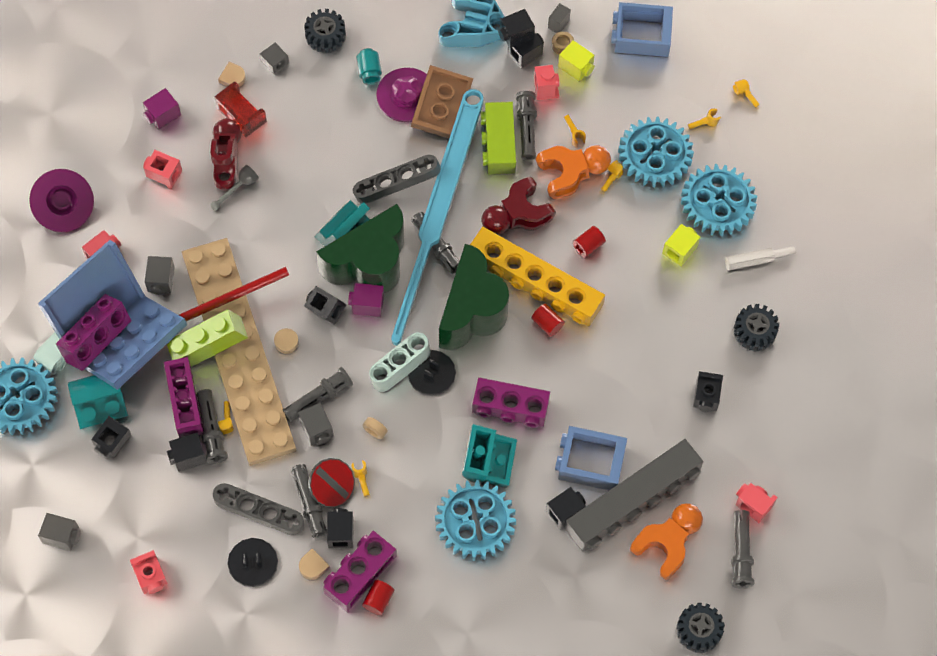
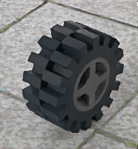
M319 9L317 10L318 14L312 12L311 18L307 17L304 24L308 45L311 44L313 50L317 47V52L325 49V53H329V48L335 51L336 45L340 48L346 36L344 19L342 20V16L340 14L337 15L334 10L329 13V9H325L323 13Z
M755 304L754 308H752V305H748L746 309L743 308L740 311V314L738 313L734 324V336L737 335L736 340L738 343L743 342L742 346L744 348L749 345V350L753 351L754 347H757V351H761L763 346L766 349L770 346V343L773 344L779 331L777 315L773 316L774 311L772 309L769 312L766 311L768 306L765 305L762 309L759 308L760 304Z
M697 603L696 606L691 604L688 609L685 608L679 617L676 627L678 629L677 636L681 638L680 642L682 645H687L686 648L688 650L693 648L695 649L694 652L697 653L700 650H703V653L708 652L710 648L712 650L716 647L723 636V629L725 627L724 622H722L723 617L721 614H717L718 610L715 607L714 609L709 608L710 604L706 603L705 606H702V603Z

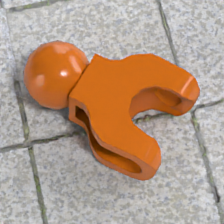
M600 145L590 146L584 153L582 149L573 151L563 146H554L538 153L536 162L543 170L557 169L562 172L561 176L552 180L547 188L549 196L552 199H558L574 194L579 188L580 183L589 178V173L595 175L607 171L611 163V156L606 148Z
M685 503L679 505L672 512L671 518L665 523L646 526L632 542L630 551L638 556L650 547L662 549L666 554V560L661 566L660 576L665 580H669L684 563V544L688 540L689 535L697 532L702 526L703 516L701 511L692 504Z

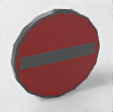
M328 458L321 460L313 467L309 475L308 487L310 495L316 503L323 507L335 508L343 505L350 499L354 491L355 478L353 471L347 463L340 459Z

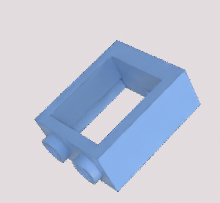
M619 2L618 11L613 12L612 23L617 25L616 30H612L611 43L615 44V53L669 57L673 7ZM623 20L662 23L661 40L649 41L622 38Z
M569 426L568 434H562L560 448H564L563 457L558 456L555 470L559 471L558 480L611 490L619 482L627 438ZM573 439L615 448L610 475L607 476L567 467Z

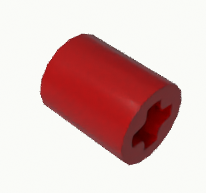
M592 226L573 240L572 244L577 253L586 258L602 246L606 240L603 233L596 226Z
M546 303L541 305L531 317L550 337L559 332L565 324V321Z
M374 580L362 606L376 615H383L395 589L383 581Z

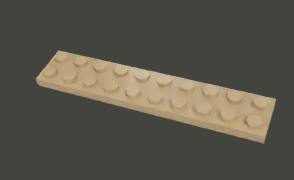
M227 238L181 251L198 306L243 286ZM245 295L202 314L203 321H206L227 309L242 318L248 338L214 356L249 466L296 452V447L285 413L282 410L283 407Z

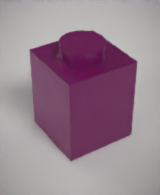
M166 88L142 102L145 110L143 112L145 119L150 125L153 123L158 130L181 116L178 102Z
M355 283L354 291L349 292L348 305L352 306L353 314L381 317L384 286Z

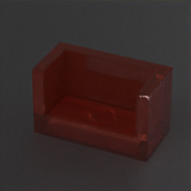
M236 81L214 96L216 108L226 118L235 120L240 125L242 135L245 138L267 122L265 111L262 108L257 110L240 93L239 84Z

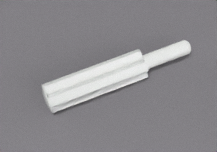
M789 247L775 251L772 248L733 255L725 257V265L727 270L730 271L773 262L776 257L795 254L796 248Z

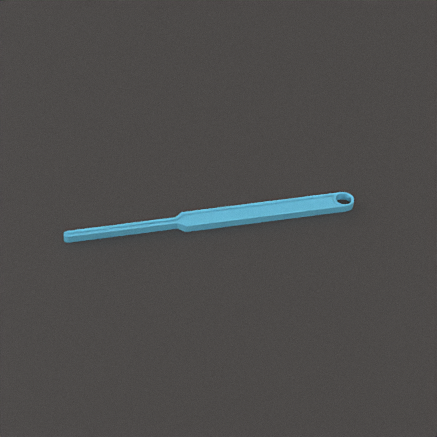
M475 89L468 90L463 95L443 156L441 170L437 175L418 236L422 244L391 337L392 344L395 346L401 343L430 249L440 241L483 107V94ZM474 95L480 98V102L476 105H470L466 102V99Z

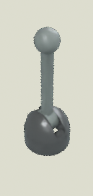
M245 165L239 172V181L219 200L213 201L210 205L211 209L218 210L220 204L242 184L250 185L256 182L259 177L250 166Z

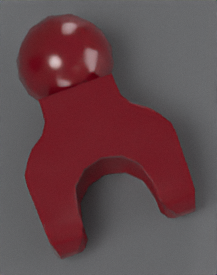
M225 118L215 123L212 131L214 139L211 141L210 150L211 161L214 164V184L219 189H230L236 184L237 143L242 136L240 125L235 120ZM224 172L230 174V178L225 181L220 180V174Z
M527 177L512 184L509 196L501 201L500 206L488 207L481 216V222L483 227L497 235L503 234L508 228L522 227L527 230H536L551 222L556 211L551 204L547 203L536 206L527 201V198L534 194L537 185L532 177Z

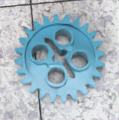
M647 117L645 124L639 119L637 126L631 124L630 131L625 130L623 137L620 138V146L618 148V153H620L619 161L623 162V169H628L627 176L635 174V182L643 179V186L648 181L652 183L653 188H655L656 182H660L662 187H665L666 181L673 185L675 178L681 180L682 173L687 174L688 168L692 164L691 158H693L694 151H692L693 143L688 142L690 135H683L684 128L677 130V122L668 125V118L662 123L659 117H656L655 122H652ZM653 136H658L661 139H654ZM636 149H641V150H643L644 152H637V151H635V150H636ZM668 152H675L676 155H671ZM654 164H655V165H658L659 168H653V167L650 166V165H654Z
M715 164L714 170H711L706 165L704 172L698 168L696 176L690 174L689 181H685V189H682L681 205H685L682 212L689 213L687 221L695 220L694 228L701 225V232H705L708 228L712 236L715 230L719 231L720 236H723L724 230H727L730 235L733 234L734 228L741 231L742 224L748 225L749 219L753 218L757 204L754 203L757 200V195L754 194L755 187H748L751 180H743V172L736 175L735 167L731 171H727V165H724L722 170L719 169L717 164ZM717 183L720 184L722 187H716L713 184ZM735 197L738 198L740 201H734L731 198ZM702 198L707 202H700L698 199ZM716 213H723L725 216L720 217Z
M11 358L10 365H6L4 361H1L0 392H5V395L0 398V408L3 407L0 410V432L3 434L8 428L9 433L13 436L15 430L18 429L21 435H24V429L27 427L31 432H34L33 425L37 424L42 427L40 420L42 418L50 419L47 411H55L51 403L58 402L57 397L54 396V394L58 393L56 386H54L56 382L54 378H50L49 370L44 371L41 363L36 366L32 359L28 364H26L24 358L20 359L19 364H16L14 358ZM18 378H25L23 382L15 383ZM33 395H40L35 401L29 400ZM14 409L20 410L19 413L14 416L9 415L10 412Z
M467 480L465 488L456 484L457 492L449 489V498L441 497V503L444 506H437V512L440 514L435 515V521L440 524L436 525V531L442 532L439 535V540L447 539L445 548L453 546V555L462 551V559L471 554L472 560L475 561L477 554H480L482 559L486 560L487 552L495 557V548L503 551L504 545L502 542L510 544L511 538L508 535H514L515 529L511 526L516 525V519L511 517L515 515L516 510L508 509L512 506V500L504 501L506 492L498 495V486L496 485L491 490L489 489L488 481L483 487L480 486L479 480H476L475 486H471ZM470 500L474 501L476 517L479 520V530L482 536L481 541L477 538L475 522L472 520ZM488 502L492 507L488 510H483L479 507V504ZM458 507H463L467 512L463 515H458L454 510ZM492 525L497 528V531L495 533H487L484 528ZM468 530L473 535L465 539L460 536V533Z

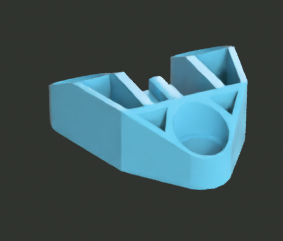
M451 0L452 6L455 9L466 12L465 19L447 22L440 27L438 34L441 45L445 47H482L501 40L498 30H495L493 26L500 24V19L505 16L495 0ZM445 32L453 33V35L449 37L442 36Z

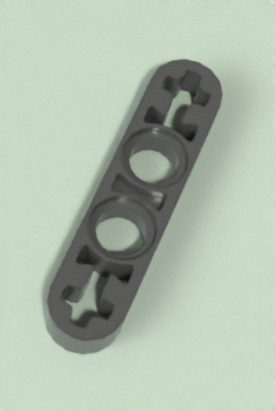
M425 155L357 182L353 187V194L359 203L364 202L367 204L436 177L440 173L441 166L435 156ZM431 164V168L427 169V165ZM405 172H413V175L410 178L402 179V176ZM384 180H391V184L388 187H380Z
M226 483L217 485L213 490L214 502L222 509L288 535H297L304 529L303 516L294 509ZM225 491H228L229 496L236 499L235 506H232L234 504L232 499L224 498L221 501L219 493L224 494ZM245 499H251L254 502V506L246 511L241 509V502ZM267 508H274L277 511V515L275 518L268 520L263 517V512ZM282 512L284 513V519L292 521L293 518H297L298 525H293L290 528L288 522L281 519Z

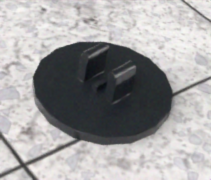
M430 350L431 353L428 359L408 374L409 382L421 394L439 395L449 390L454 383L456 370L453 361L448 355L436 350Z
M249 538L242 540L233 547L229 553L227 564L229 573L236 582L243 586L257 587L264 585L272 579L277 571L278 559L276 551L270 543L263 539Z

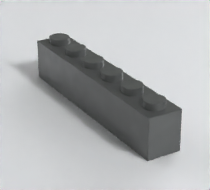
M684 439L567 519L565 529L582 552L587 548L592 550L602 542L601 538L607 534L612 536L622 528L624 522L627 520L632 522L642 514L643 509L648 506L650 508L656 506L662 500L661 497L668 492L669 494L676 492L682 486L681 483L686 479L690 481L695 479L701 473L704 461L689 442Z

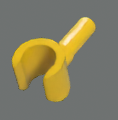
M742 79L735 82V85H733L735 94L744 93L755 108L758 107L760 104L751 94L748 81Z
M715 108L710 109L706 117L688 124V128L693 129L705 124L711 127L716 126L721 117L713 118V116L716 115L718 110Z
M569 114L564 116L572 133V145L576 148L578 147L576 138L582 139L585 144V132L575 127Z
M617 160L608 167L612 174L602 186L601 190L603 192L607 191L616 178H620L623 175V166Z
M224 401L225 419L218 421L220 431L224 435L234 430L229 401Z
M362 460V469H355L354 463L351 466L354 477L358 478L363 495L366 497L370 494L365 477L367 467L365 461Z

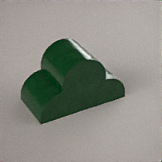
M398 204L316 251L318 270L321 276L329 283L335 285H347L355 282L384 286V293L392 290L400 278L399 253L404 245L403 213Z
M464 245L440 322L439 348L454 350L461 348L469 342L473 334L480 336L495 334L503 328L507 321L508 287L502 278L487 272V260L484 254L472 245Z

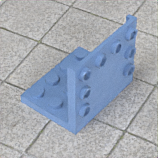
M109 240L44 297L38 305L58 338L61 339L104 294L123 303L132 321L85 368V370L118 390L188 324L183 317L145 296L115 242Z

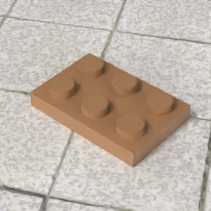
M430 65L411 127L449 139L463 95L466 91L470 90L474 78Z

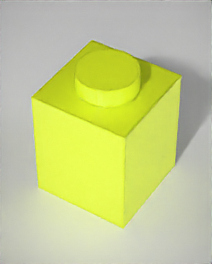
M573 40L559 55L558 67L580 82L584 76L588 77L594 70L595 55Z
M680 224L665 242L662 254L682 267L697 249L700 236L693 228Z

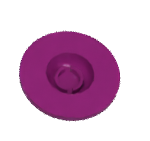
M399 68L385 75L380 81L376 93L381 111L393 120L412 122L427 74L415 68Z
M54 169L44 173L35 181L30 191L29 204L33 216L42 226L55 232H69L79 228L88 220L94 206V195L87 180L77 172L69 169Z

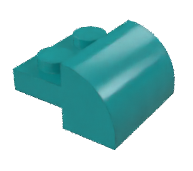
M350 200L314 237L324 246L330 244L370 220L365 215L370 208L364 202L356 206Z
M95 375L68 382L72 405L74 406L80 429L104 423L108 416L115 420L129 416L121 387L117 390Z
M473 424L470 430L462 471L463 477L473 483L479 480L480 485L482 482L486 483L488 481L489 484L507 488L510 483L517 439L496 434L497 430Z

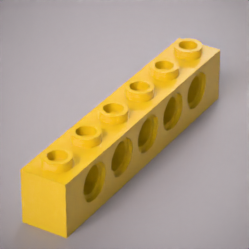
M483 226L470 244L484 254L487 260V270L490 273L509 281L518 290H525L535 300L550 304L555 311L566 313L578 324H585L590 327L604 305L605 294ZM496 253L499 256L496 258H492L489 256V254ZM515 264L518 265L519 268L511 269L509 266ZM537 276L540 279L537 281H533L529 277ZM557 287L560 291L552 292L550 288ZM578 299L581 302L578 304H574L570 300Z

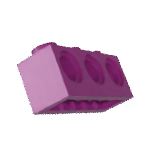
M104 294L56 343V346L66 363L83 371L132 320L121 301Z
M188 357L164 362L179 438L197 432L198 435H203L200 410Z
M478 377L472 403V413L481 418H500L501 421L506 423L521 422L531 428L544 427L550 391ZM487 396L492 398L493 401L484 403L481 401V398ZM508 401H513L517 405L513 408H509L505 405V403ZM537 406L541 410L539 412H531L528 408Z
M374 530L369 536L365 534L357 543L358 548L354 553H348L342 559L341 567L336 573L331 572L323 582L325 584L323 586L324 594L347 613L371 587L374 580H377L397 557L396 548ZM372 547H379L382 550L378 555H371L368 551ZM360 565L365 568V571L361 574H355L352 572V569ZM340 584H345L349 587L345 593H338L335 591V588Z

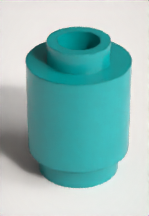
M371 48L361 50L356 56L359 76L365 84L377 83L382 75L379 54Z

